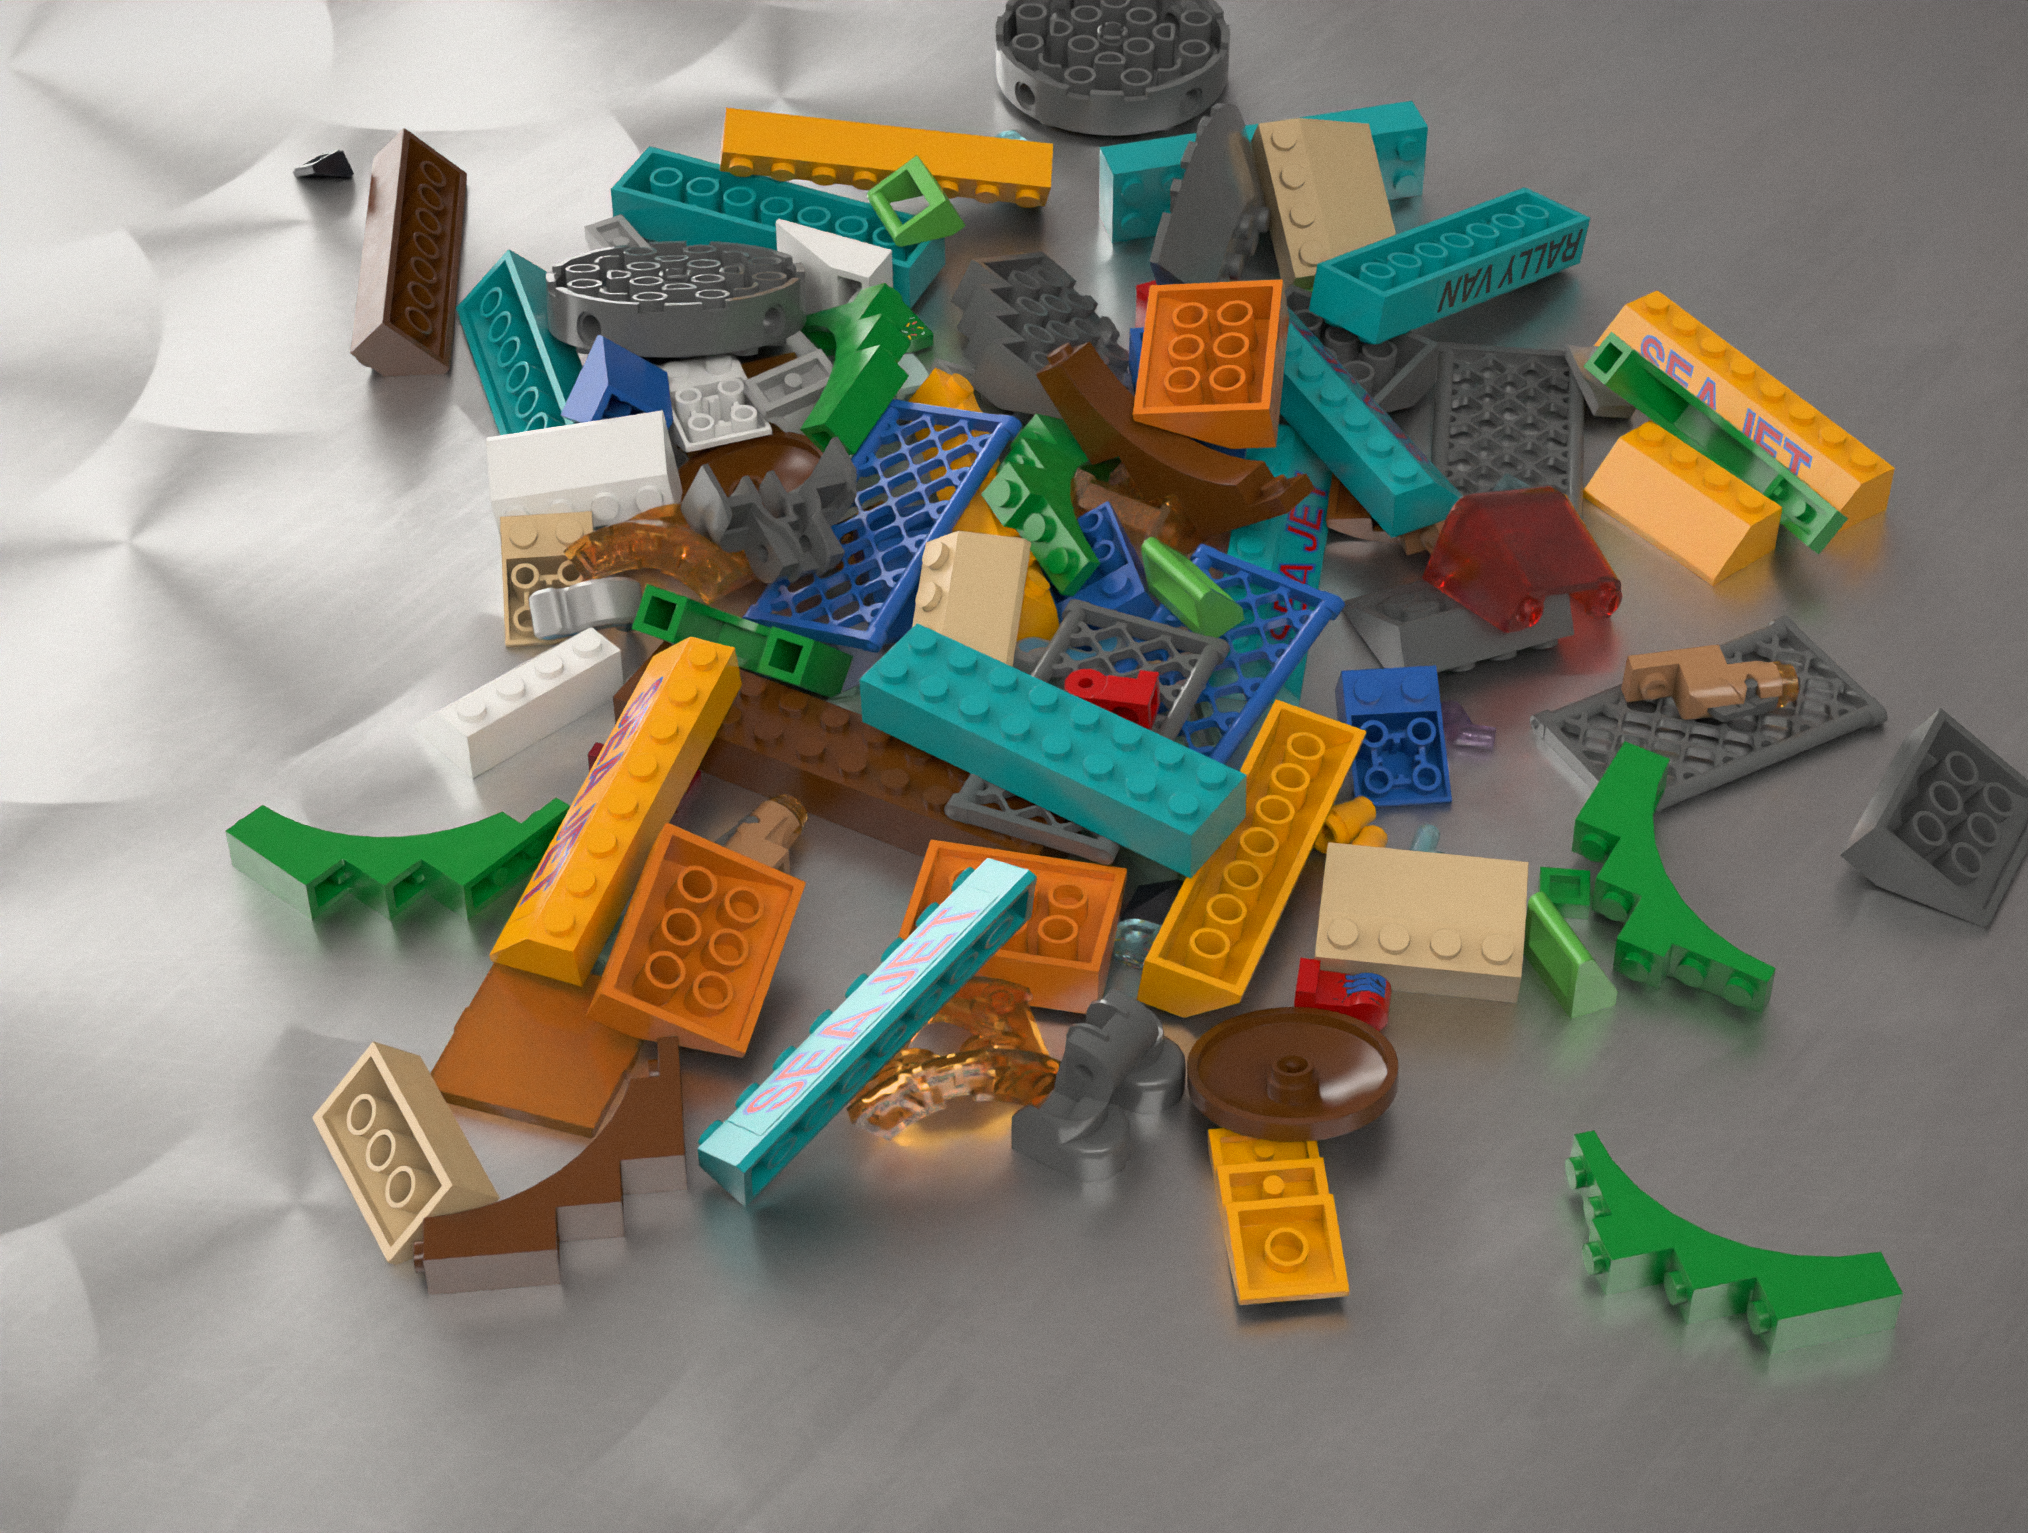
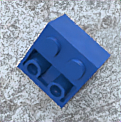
M597 335L562 410L561 416L578 424L663 410L669 431L673 422L668 374L666 371L604 336Z

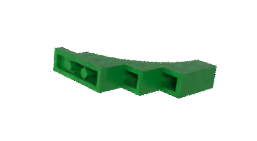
M556 797L540 810L533 812L522 823L506 813L500 812L477 822L427 834L372 837L342 834L304 825L261 805L246 817L238 820L225 833L232 866L310 920H314L346 895L351 894L391 921L427 894L466 921H469L537 869L570 806Z

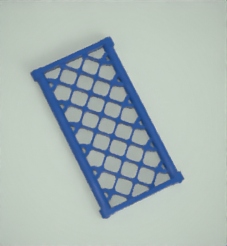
M893 399L851 458L852 463L857 469V482L860 477H869L874 474H879L880 481L867 489L857 491V496L850 507L858 508L859 512L856 517L841 524L831 526L840 544V539L844 534L859 527H865L866 534L863 537L846 545L841 544L845 551L841 559L844 563V568L824 579H820L815 573H812L814 582L796 592L788 591V587L791 584L788 579L769 583L756 604L750 605L742 618L770 628L774 626L815 641L878 653L888 639V630L920 582L923 563L922 556L926 542L951 533L1007 443L1013 441L1022 428L1021 421L1009 415H996ZM899 419L913 421L904 426L897 425ZM934 425L949 426V428L935 431ZM924 428L930 429L931 434L927 438L912 445H906L905 439L907 436ZM976 430L990 432L992 434H984L979 437H973L971 431ZM960 434H967L968 440L964 444L948 451L943 450L942 444L945 441ZM897 441L902 444L901 449L881 459L875 456L882 444L888 445ZM932 447L938 448L939 453L937 456L923 463L914 464L913 458L915 455ZM969 453L977 455L971 467L951 470L950 464L952 461ZM902 461L909 462L910 466L907 470L890 478H885L884 471L887 468ZM941 466L946 467L947 473L944 476L927 484L921 482V477L925 473ZM910 480L917 481V487L914 490L899 497L892 496L891 492L895 487ZM948 486L955 487L956 490L950 500H943L934 504L929 502L931 494ZM880 494H887L888 500L886 503L869 511H863L862 505L865 501ZM917 500L925 501V507L922 510L907 517L900 516L899 511L904 506ZM890 513L895 514L896 519L892 524L877 531H871L870 524L874 520ZM928 519L934 521V525L928 534L908 537L907 531L910 527ZM897 533L903 534L904 539L900 544L885 551H879L878 543ZM873 547L874 554L870 558L857 564L849 565L848 558L850 555L864 548ZM905 553L912 555L913 558L906 569L899 568L890 572L886 570L885 565L888 561ZM875 567L881 568L882 574L878 578L863 585H857L856 577ZM845 581L851 582L852 588L848 592L833 599H827L826 592L828 589ZM885 587L890 589L891 592L884 603H876L870 606L864 605L863 599L865 596ZM814 595H821L822 602L818 606L803 613H797L796 606L799 602ZM858 601L860 607L857 612L840 620L834 619L833 613L835 610L851 602ZM790 608L792 611L791 617L771 614L772 611H781ZM823 615H828L829 617L828 624L812 621ZM861 622H866L869 626L866 631L850 628Z
M1200 544L1190 557V561L1221 589L1242 585L1246 590L1247 596L1235 602L1243 610H1251L1255 618L1253 623L1232 628L1219 637V639H1223L1229 644L1230 655L1225 658L1222 664L1216 665L1213 672L1225 668H1234L1237 672L1238 680L1219 687L1211 686L1208 680L1205 685L1206 688L1201 692L1195 704L1209 702L1214 713L1210 717L1196 721L1186 720L1177 735L1186 738L1188 748L1226 765L1328 622L1336 620L1345 607V602L1337 595L1318 590L1220 552L1213 547ZM1214 568L1232 576L1213 579L1209 569ZM1249 584L1258 585L1271 592L1254 595L1250 590ZM1289 599L1299 601L1315 609L1314 611L1307 609L1295 611L1292 609ZM1275 601H1283L1285 603L1287 613L1266 620L1261 619L1258 615L1257 608L1260 605ZM1162 603L1149 618V620L1176 628L1186 627L1188 631H1191ZM1285 625L1293 627L1296 635L1290 644H1269L1267 642L1266 631ZM1251 634H1258L1261 637L1263 646L1259 649L1244 653H1237L1234 650L1232 642L1237 638ZM1136 637L1134 638V641L1139 643L1147 641ZM1157 649L1143 654L1146 661L1160 660L1164 662L1171 657L1164 649ZM1176 649L1179 654L1187 652L1180 649ZM1126 658L1117 661L1113 667L1119 673H1126L1135 670L1139 664L1134 658ZM1259 659L1268 660L1272 669L1265 678H1245L1242 675L1240 669L1242 664ZM1169 671L1159 675L1160 683L1167 686L1187 679L1179 671ZM1234 693L1243 694L1247 701L1240 713L1235 711L1222 713L1218 711L1215 703L1219 697ZM1160 702L1157 714L1169 711V709L1162 702ZM1210 727L1219 729L1222 738L1215 747H1195L1192 744L1190 735L1193 732Z

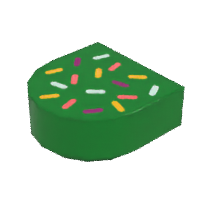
M913 313L901 330V333L911 343L905 354L917 352L934 345V333Z

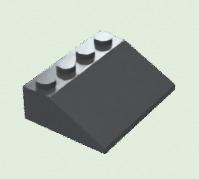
M1292 284L1285 289L1287 307L1293 311L1386 413L1414 406L1435 385L1439 342L1410 331L1383 341L1381 344L1364 343L1352 332L1344 328L1331 326L1325 322L1324 318L1310 312L1309 306L1312 292Z
M1506 558L1344 600L1345 607L1342 610L1384 668L1436 665L1437 672L1444 670L1462 672L1474 668L1475 662L1487 658L1496 661L1510 659L1517 655L1516 650L1527 647L1533 649L1550 648L1558 644V639L1574 635L1567 581Z
M1940 708L1905 737L1840 856L1880 888L1985 927L1991 922L2028 849V780Z

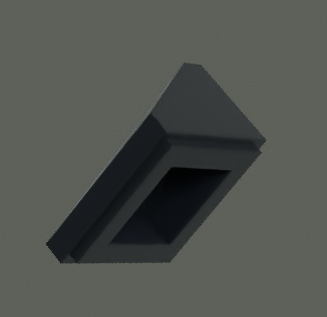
M343 150L321 153L292 171L295 177L346 178L354 174Z
M1175 879L1138 885L1120 918V924L1158 934L1184 881Z

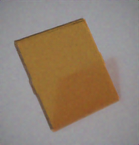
M494 962L469 1007H465L453 1028V1035L430 1074L446 1103L587 1138H594L624 1080H628L635 1067L645 1040L631 1037L586 1018L602 975L590 972L583 987Z

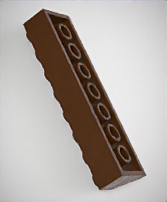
M405 128L373 157L350 354L355 356L357 361L363 366L371 367L384 377L443 375L450 370L467 173Z

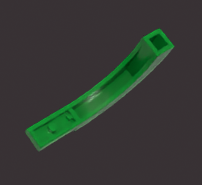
M1613 332L1608 334L1583 366L1605 386L1663 429L1781 506L1780 523L1816 553H1821L1848 520L1845 515L1768 451Z

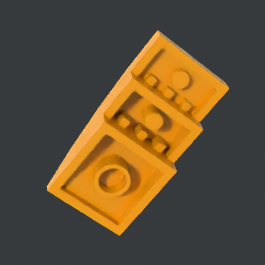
M1225 1128L1208 1129L1207 1143L1214 1187L1239 1305L1349 1296L1350 1291L1334 1196L1329 1194L1324 1159L1319 1156L1317 1140L1305 1142L1269 1141L1244 1136Z

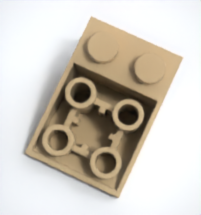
M592 511L500 517L506 647L558 644L569 637L555 640H539L534 636L528 599L533 592L550 587L554 589L566 588L580 582L597 579L596 540Z

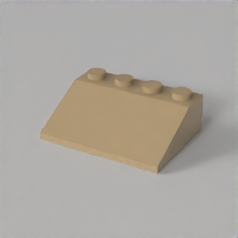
M1306 118L1258 124L1250 141V146L1266 207L1271 208L1269 230L1284 289H1287L1291 284L1302 289L1313 287L1318 263L1396 235L1369 124Z
M1328 842L1315 960H1321L1320 970L1347 973L1352 976L1360 973L1381 975L1387 979L1391 989L1395 991L1517 1003L1522 975L1529 862Z

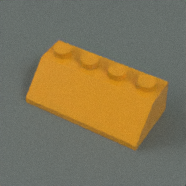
M1651 420L1619 437L1583 490V497L1712 586L1773 551L1776 546L1782 507Z

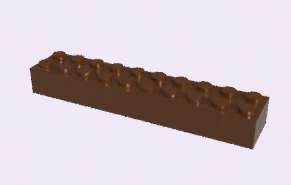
M664 641L613 696L615 725L652 657L674 644ZM741 669L739 671L742 686L698 767L701 772L925 858L931 839L1067 859L1071 854L949 818L945 814L944 808L954 793L960 792L971 773L862 722L861 714ZM1017 795L1005 799L1012 810H1020L1036 805ZM996 803L978 804L1002 811ZM1051 812L1052 816L1054 817L1057 823L1064 824L1071 822L1070 820H1067ZM1041 816L1029 818V820L1048 825Z

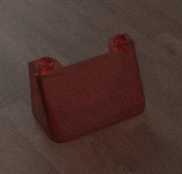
M1551 486L1475 493L1460 498L1446 517L1422 576L1423 580L1504 633L1516 632L1526 627L1534 626L1543 615V603L1546 596L1569 593L1571 597L1584 604L1585 613L1593 619L1610 618L1620 606L1623 597L1620 580L1567 495Z

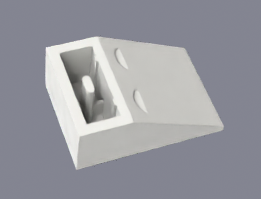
M782 219L776 221L777 251L791 255L793 263H802L805 267L806 313L808 315L853 302L861 289L886 283L889 287L893 288L892 250Z
M732 352L707 355L683 361H672L657 366L668 374L673 422L668 431L671 441L686 453L772 434L769 422L762 417L743 392L744 380H747V377L737 356Z

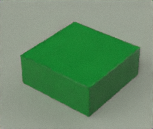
M1540 867L1538 892H1544L1563 918L1588 920L1590 910V870Z

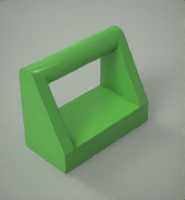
M918 155L867 193L869 203L894 243L899 247L953 236L966 226L935 177ZM924 196L929 206L905 224H902L890 203Z
M1150 537L1144 541L1141 546L1149 592L1192 632L1219 638L1244 620L1242 607L1184 554L1155 537Z
M1537 892L1532 895L1527 906L1523 954L1570 1020L1616 1005L1617 989L1544 892Z

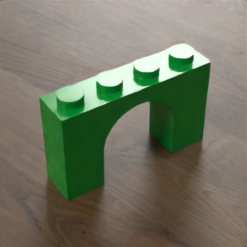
M649 584L645 587L631 628L674 645L691 636L734 647L739 667L829 698L841 693L853 659L852 655L813 639L774 626L770 628Z

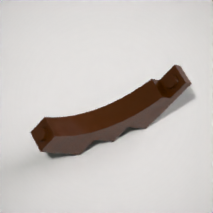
M1090 341L1074 348L1071 347L1070 343L1061 345L1046 356L1049 363L1035 374L1092 465L1119 456L1146 501L1148 502L1174 493L1202 539L1287 514L1315 490L1306 473L1289 479L1286 478L1285 474L1274 478L1264 461L1247 460L1226 455L1184 435L1134 421L1133 408L1135 397L1116 378Z
M678 1036L657 1038L658 1059L648 1060L649 1077L630 1079L623 1099L607 1125L576 1158L559 1171L522 1192L492 1204L454 1214L423 1218V1240L413 1242L415 1273H425L429 1295L561 1285L560 1242L625 1237L623 1195L688 1190Z

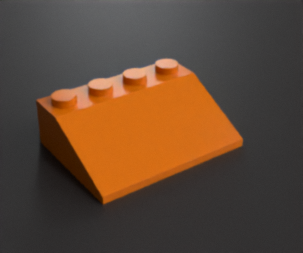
M1283 279L1150 285L1133 408L1134 421L1229 449L1276 447L1289 326V313Z
M666 822L649 851L586 1018L634 1038L657 1042L658 1037L678 1036L679 1046L743 1058L806 882Z
M931 839L897 938L901 937L906 940L918 928L916 922L923 911L933 902L941 905L953 893L951 887L958 876L968 867L976 870L987 858L1028 869L1037 876L1032 917L956 993L957 995L1086 1014L1092 1001L1102 1000L1125 890L1127 868Z

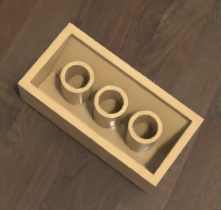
M959 530L926 542L922 556L923 563L919 588L915 599L916 606L912 627L918 623L1013 667L1031 542L1025 538Z
M373 1041L312 1117L387 1262L390 1264L398 1265L413 1259V1242L423 1240V1218L480 1208L497 1202L500 1199L419 1055Z

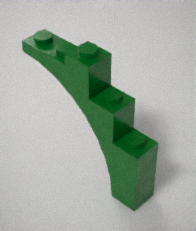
M886 283L861 289L853 302L806 315L805 326L800 330L827 357L836 355L829 380L817 404L800 428L822 453H824L831 439L838 437L848 455H854L909 377L898 362L911 345L910 341L901 333V330L914 312L903 302L900 293L894 288L889 287Z
M1036 413L1010 445L1012 450L997 467L996 471L998 474L981 495L1003 527L1016 529L1022 538L1031 542V552L1060 594L1074 596L1101 563L1085 539L1075 517L1070 490L1089 489L1101 491L1123 463L1118 456L1092 465L1063 419Z
M1625 741L1575 819L1571 850L1590 861L1604 864L1595 879L1592 910L1603 914L1611 920L1625 923L1616 940L1612 970L1624 974L1633 981L1643 982L1657 989L1661 987L1668 975L1680 980L1685 985L1700 988L1722 997L1736 1006L1746 1007L1762 1014L1770 1001L1776 968L1739 950L1711 930L1679 895L1667 876L1655 843L1653 821L1654 814L1665 793L1670 759Z
M1594 1130L1574 1134L1571 1157L1565 1160V1173L1570 1187L1573 1190H1579L1584 1201L1586 1222L1590 1228L1588 1243H1584L1582 1246L1584 1265L1590 1276L1596 1275L1605 1296L1664 1284L1669 1302L1672 1305H1678L1687 1325L1747 1313L1748 1322L1753 1333L1761 1335L1770 1355L1895 1329L1903 1292L1881 1252L1840 1257L1792 1255L1750 1247L1712 1234L1673 1214L1639 1189L1612 1160Z

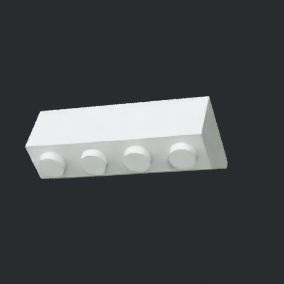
M663 410L488 437L486 440L490 502L500 538V517L592 511L594 527L677 515L683 490Z
M590 627L415 724L416 731L468 776L474 779L613 699V696L624 685L621 651L594 628Z

